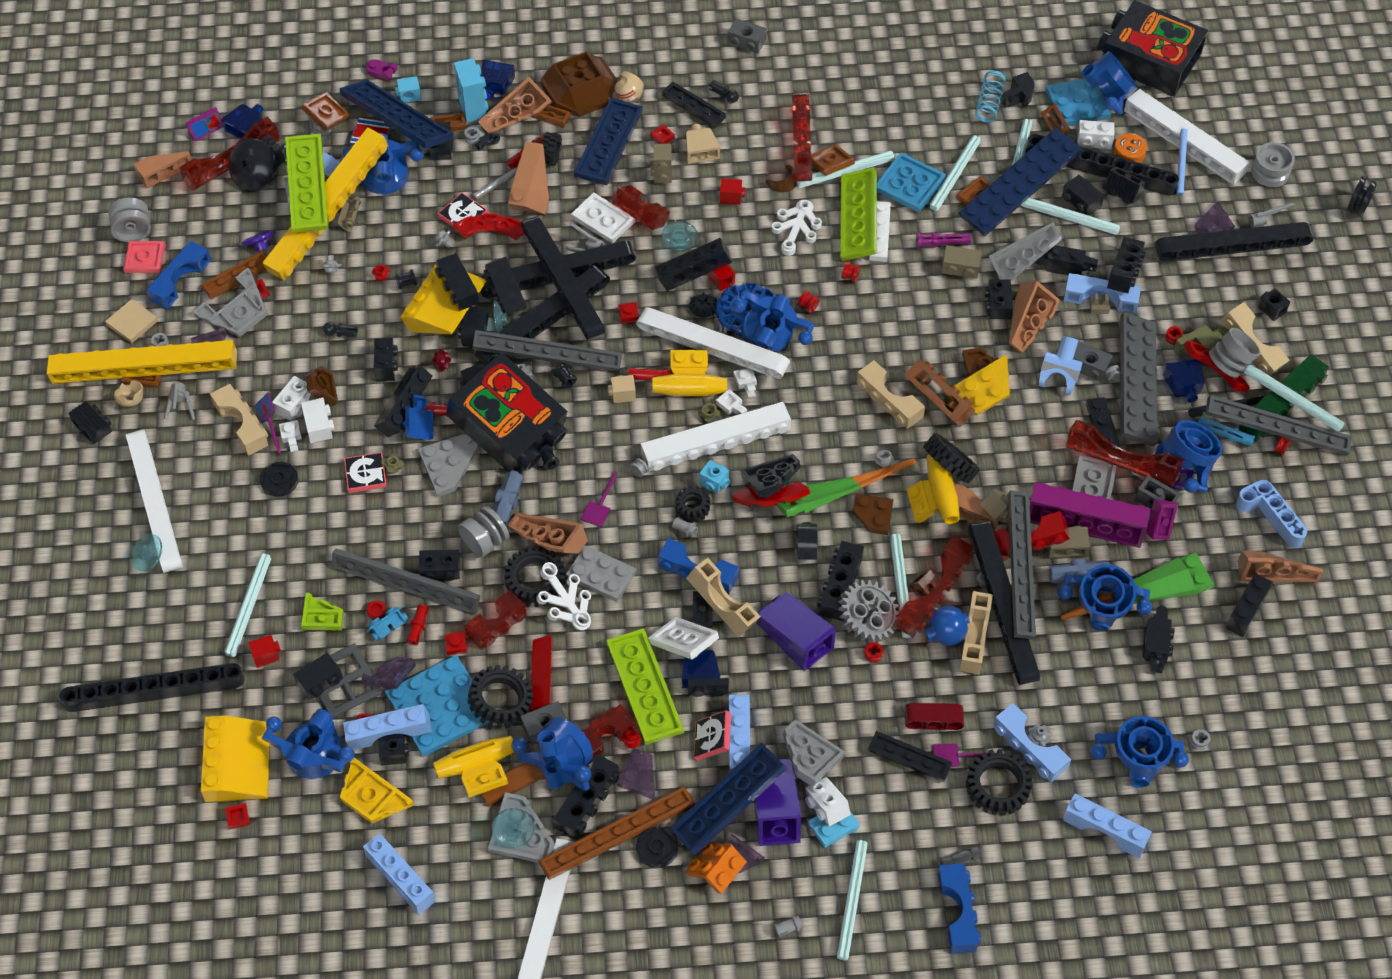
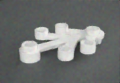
M800 200L797 202L796 207L789 210L779 209L777 218L780 221H785L790 216L798 215L796 218L784 223L774 222L772 224V232L775 234H779L783 230L792 227L788 239L781 246V251L786 256H791L795 253L796 244L794 242L800 229L804 233L807 242L813 243L816 241V232L809 229L804 218L806 216L809 219L811 228L814 230L821 228L822 220L816 218L813 214V203L809 200Z
M545 563L540 569L541 577L549 580L559 597L550 595L546 591H541L536 597L537 602L542 605L548 602L568 608L570 613L562 612L557 607H553L548 611V618L552 621L561 619L572 622L577 630H586L591 624V617L587 613L591 593L587 590H582L579 593L578 600L580 601V606L578 609L574 603L580 577L577 574H571L567 578V584L569 585L567 593L556 577L557 567L553 563ZM571 578L575 579L576 583H573ZM582 594L586 595L587 599H584Z

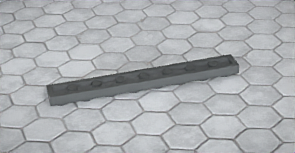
M475 330L473 350L497 354L502 352L510 356L620 372L622 353L479 330Z
M1210 395L1207 399L1205 415L1347 456L1350 453L1352 440L1350 435Z
M1010 490L1008 493L1014 637L1034 639L1036 637L1029 493Z
M337 548L332 552V568L475 615L479 610V594Z

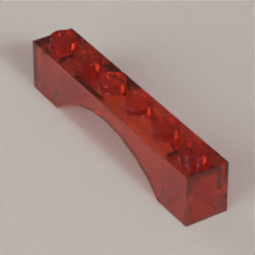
M809 94L792 95L795 182L812 181Z
M267 116L254 123L243 138L228 150L209 158H194L179 167L183 181L194 191L228 171L229 157L233 148L245 139L261 140L269 135L272 139H275V142L280 141L277 126Z
M1076 420L1069 429L1066 447L1076 452L1086 454L1092 458L1102 460L1144 477L1149 475L1171 487L1175 485L1180 477L1184 461L1180 457L1166 452L1144 455L1124 450L1107 440L1095 426L1080 420Z
M954 535L940 558L942 564L940 583L927 595L906 602L898 613L893 626L912 638L917 632L921 633L927 624L925 620L927 618L930 619L936 610L934 608L936 604L940 606L946 597L944 593L946 591L950 592L953 588L955 577L959 579L962 575L964 564L968 566L974 557L971 554L974 547Z

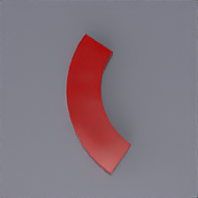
M497 213L469 216L453 225V229L464 239L476 233L486 231L503 233L515 241L524 235L519 220L510 216L509 218L500 216Z
M1189 340L1183 344L1191 358L1199 360L1217 371L1233 390L1247 392L1250 389V386L1241 375L1235 378L1219 369L1210 358L1209 352L1205 350V346Z
M798 481L781 488L777 493L767 498H759L747 486L732 494L731 497L734 502L751 507V504L760 505L761 507H773L779 502L788 501L790 503L809 495L810 490L809 487Z

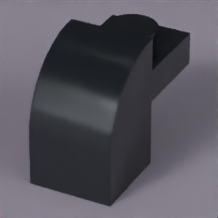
M1028 72L1012 77L1011 89L1004 91L1002 104L1005 108L1018 103L1025 107L1032 101L1035 84Z
M810 522L797 523L798 560H817V524Z

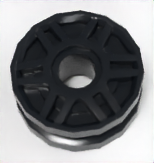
M1364 176L1361 177L1347 208V211L1352 212L1356 206H1359L1358 215L1363 216L1378 183L1373 180L1369 187L1365 186L1367 178Z

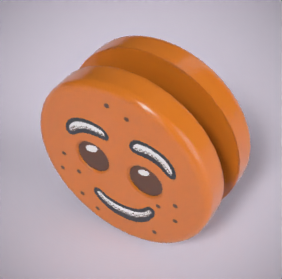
M1123 134L1116 139L1113 156L1142 163L1145 159L1147 143L1137 134Z

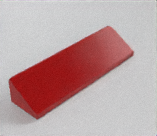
M552 635L533 640L531 693H533L530 712L551 704Z

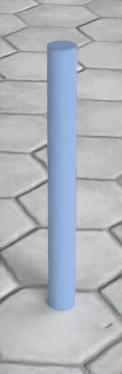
M1181 129L1177 195L1184 194L1187 129Z

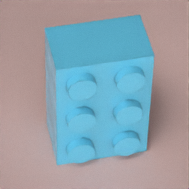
M474 58L454 62L458 99L466 122L480 120L486 115V111L489 110L485 100L487 99V93L485 88L483 89V87H486L484 77L480 76V65H476Z

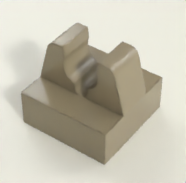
M1090 295L1091 314H1109V295Z

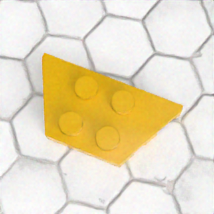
M1006 355L954 385L960 391L958 395L962 399L966 396L973 403L971 407L975 410L974 413L976 415H980L1010 397L1008 358ZM944 391V394H945L948 398H951V397Z
M356 758L350 762L351 765L345 777V785L342 788L340 800L371 824L414 805L412 799Z

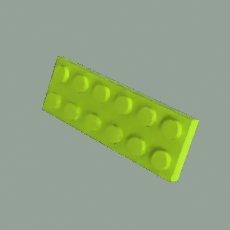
M321 134L285 137L292 233L329 229Z
M875 167L841 175L840 257L842 261L877 254V171Z
M645 629L607 639L606 644L644 744L648 745L683 734L682 723Z

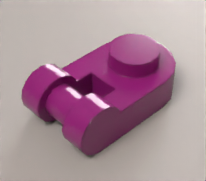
M376 59L370 60L366 64L367 73L370 76L387 82L392 78V74L398 70L396 64Z

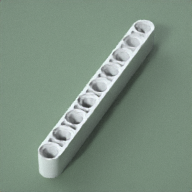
M649 307L644 308L636 322V325L643 331L696 350H708V354L777 379L783 377L790 364V360L781 354Z
M145 429L128 433L126 438L163 573L183 568Z

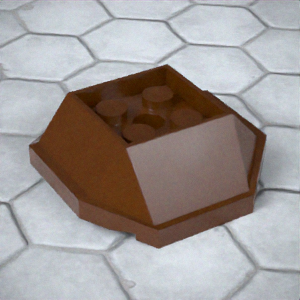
M587 51L554 63L541 78V85L555 107L569 111L577 117L606 107L610 98H612L615 84L617 83L616 77L604 59Z

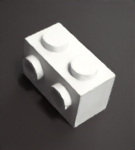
M1079 121L1077 130V144L1079 146L1112 149L1114 140L1113 122Z
M294 376L273 400L272 404L276 414L290 421H295L297 417L302 415L301 402L314 400L315 397L307 391V383L304 380Z
M324 398L301 402L310 443L332 439L331 431L335 429L333 420H328L331 411L329 404L325 405Z
M827 777L821 779L814 787L810 785L805 788L807 794L805 801L810 809L814 808L818 818L821 821L824 820L829 827L851 815L848 800Z

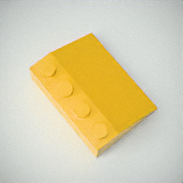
M437 265L431 269V272L400 317L410 332L452 334L469 309L466 308L459 311L456 305H452L449 292H445L442 279H438L436 276L435 268H437ZM468 273L479 293L486 280Z
M232 716L205 717L201 793L205 802L268 799L270 743L261 739L267 729L266 722Z

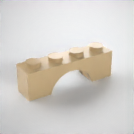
M1243 302L1228 312L1221 320L1227 329H1240L1254 340L1261 352L1254 360V363L1259 370L1270 376L1290 360L1279 346L1265 345L1256 338L1252 328L1253 320L1256 316L1247 304Z
M873 360L858 371V386L865 390L874 401H877L887 413H890L900 425H903L906 429L910 428L924 417L925 406L913 395L902 397L890 393L884 385L887 371Z
M228 384L210 393L213 405L221 417L232 416L243 421L242 426L236 433L240 445L248 456L268 446L266 438L269 436L265 428H260L259 420L255 414L251 415L247 402H242V396L238 389L234 390L231 384Z
M706 558L690 572L686 579L731 630L740 637L755 624L760 616L748 602H738L726 593L721 583V572L709 558Z
M973 591L968 616L970 623L967 624L968 632L964 640L960 665L961 672L980 674L993 594Z

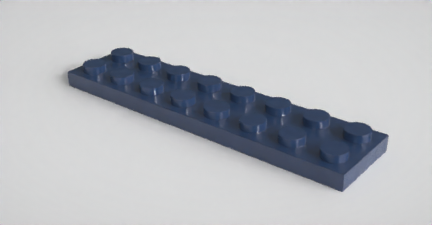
M363 80L340 88V95L425 149L453 139V132L369 80Z
M1054 128L959 212V216L982 235H988L1075 158L1082 148L1060 130Z

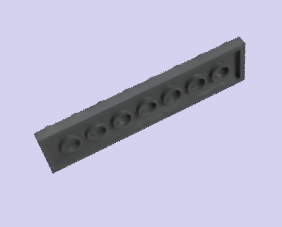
M1123 312L1120 315V436L1154 447L1158 443L1156 322Z

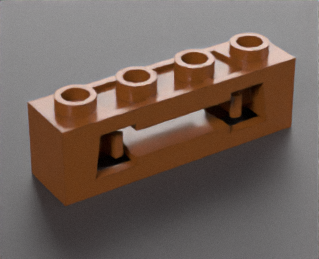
M919 359L905 376L961 427L975 412L971 407L973 403L966 396L962 399L958 395L960 391L953 384L948 386L945 383L947 379L940 372L935 374L933 372L935 368L928 361L924 363ZM933 380L953 400H958L960 403L957 405L952 400L947 405L927 387L928 384Z

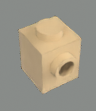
M633 375L611 377V385H608L609 396H613L614 403L636 401Z

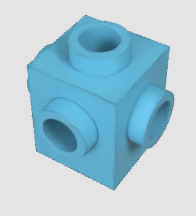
M711 460L699 473V484L717 494L722 489H726L730 483L729 470L725 466L718 465Z

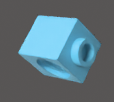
M417 76L397 79L398 87H395L396 97H400V100L404 103L421 100Z

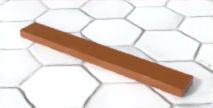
M682 787L540 859L539 865L547 878L551 880L641 834L646 829L654 827L693 807L695 802L686 788Z

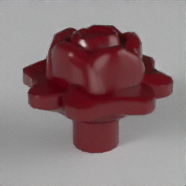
M439 349V352H434L432 362L435 369H439L441 372L449 369L451 362L449 352H445L443 349Z

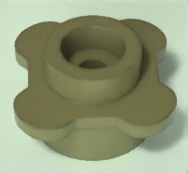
M707 403L702 406V409L698 410V415L702 416L705 422L710 423L712 419L720 416V411L717 410L714 404Z
M391 454L390 457L381 460V464L385 466V470L388 473H397L404 467V463L398 459L397 454Z

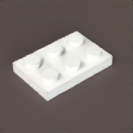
M596 193L591 194L571 213L573 220L611 244L635 223L633 216Z
M675 617L648 639L651 645L692 660L719 639V636L715 630Z

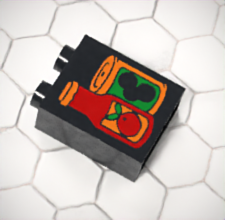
M1134 0L1126 12L1118 10L1111 26L1114 31L1112 33L1104 31L1099 40L1097 50L1102 51L1103 55L1110 51L1133 80L1175 97L1202 55L1208 29Z
M502 352L450 397L448 401L446 416L508 472L511 470L517 471L521 466L526 471L530 470L542 456L538 449L547 442L552 447L556 446L568 432V429L564 427L568 411Z

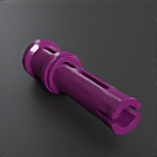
M916 233L917 248H921V246L935 248L937 245L971 244L970 233Z

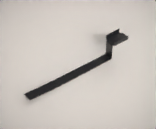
M1264 396L1234 400V402L1244 405L1257 404ZM1207 405L1190 408L1188 410L1189 416L1191 418L1204 416L1203 412H1206Z

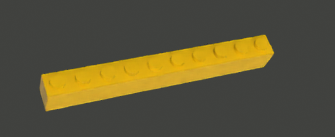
M368 127L325 182L328 223L335 218L338 210L345 205L348 197L355 192L359 183L365 179L369 170L376 165L379 157L387 150L388 143L385 137ZM290 227L263 261L267 272L285 281L324 230L292 233Z
M233 340L105 351L95 350L92 352L68 354L58 353L48 356L47 375L52 384L118 379L122 377L130 378L236 369L237 349Z

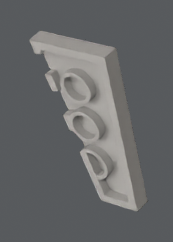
M1052 222L989 255L999 278L1011 279L1012 281L1062 240V237L1056 225Z

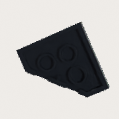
M794 454L740 470L741 477L759 498H767L777 493L801 468L800 460Z

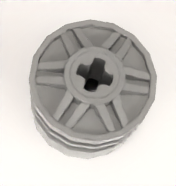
M1230 328L1222 337V341L1217 342L1215 347L1209 351L1210 358L1215 365L1224 373L1235 378L1239 377L1245 371L1247 364H1252L1261 353L1254 340L1237 328Z
M488 506L482 507L480 512L477 511L474 514V519L467 518L458 525V531L464 543L479 558H483L493 551V545L499 546L509 538V532L504 522Z

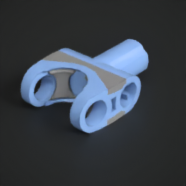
M1062 336L1057 354L1046 352L1041 367L1040 387L1044 388L1046 380L1051 375L1056 373L1062 374L1067 381L1065 394L1071 395L1083 362L1073 359L1079 340Z

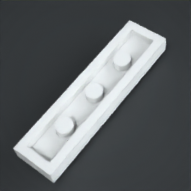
M877 201V254L870 255L869 261L887 262L891 202Z

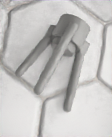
M1293 203L1264 212L1250 214L1249 222L1251 228L1264 226V224H1267L1266 216L1291 207Z
M570 223V226L589 238L586 242L588 249L604 246V241L593 237L574 223ZM567 246V249H568V250H573V251H577V252L583 251V250H587V249H582V248Z
M176 382L171 385L164 416L165 419H168L171 405L172 409H176L177 402L186 399L191 419L195 420L189 392L186 391V386L183 383Z

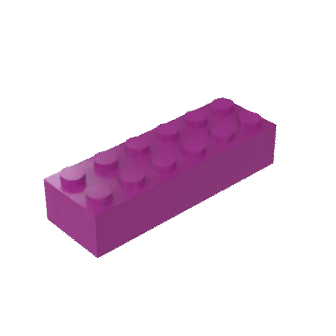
M1037 482L1034 484L1029 506L1030 523L1039 525L1042 516L1061 511L1066 519L1067 528L1073 526L1087 527L1090 537L1141 548L1150 514V508L1142 505L1128 504L1124 501H1115L1103 496L1089 495L1085 492H1076L1063 487L1059 488Z

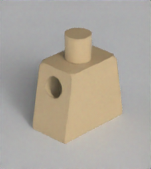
M700 124L692 125L691 130L686 132L687 163L720 159V145L711 128H701Z

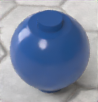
M943 606L933 612L929 619V626L924 629L930 642L937 640L941 645L952 646L960 643L966 637L968 632L967 624L970 621L966 612L962 613L960 609L954 606Z

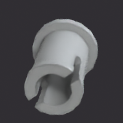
M677 517L672 524V528L686 534L688 538L695 537L698 532L696 524H690L680 517Z
M793 915L791 919L774 924V927L780 938L794 931L800 932L803 925L800 917Z

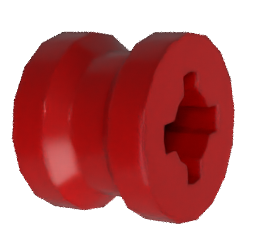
M846 261L841 278H848L856 283L861 265H851L850 262Z
M805 291L800 296L797 305L800 308H805L808 313H812L819 305L820 298L812 296L809 291Z

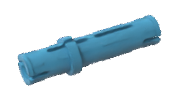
M1203 416L1198 421L1199 424L1204 425L1214 434L1231 439V442L1237 441L1251 447L1255 439L1254 435L1242 432L1237 427L1234 429ZM1209 425H1212V426H1214V427L1223 429L1224 431H1221V430H1218V429H1216V428L1210 427ZM1228 432H1231V433H1233V434L1242 436L1243 438H1240V437H1237V436H1235V435L1229 434Z

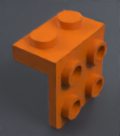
M709 842L696 859L689 863L685 873L690 877L705 879L717 893L722 894L747 861L732 844Z

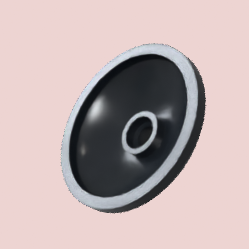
M245 139L239 142L230 154L228 163L229 173L233 182L239 188L251 192L262 190L272 181L275 174L276 160L274 153L262 140Z

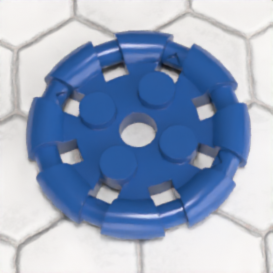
M742 283V285H733L727 288L716 303V316H719L718 321L721 326L726 327L728 332H735L737 336L743 337L741 327L743 319L749 311L735 312L732 308V302L740 297V292L743 290L754 294L760 299L775 297L774 292L767 287L763 288L760 284ZM745 300L746 307H752V305L747 300ZM765 319L764 327L773 329L775 323Z

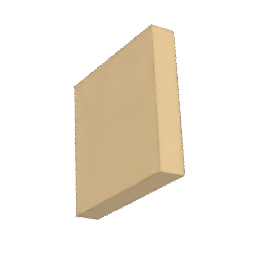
M131 299L105 322L108 327L130 343H133L158 322V318Z

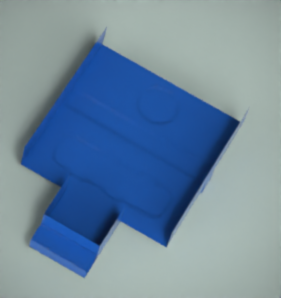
M413 395V408L405 407V422H403L405 436L432 440L433 410H422L426 409V399H424V396Z

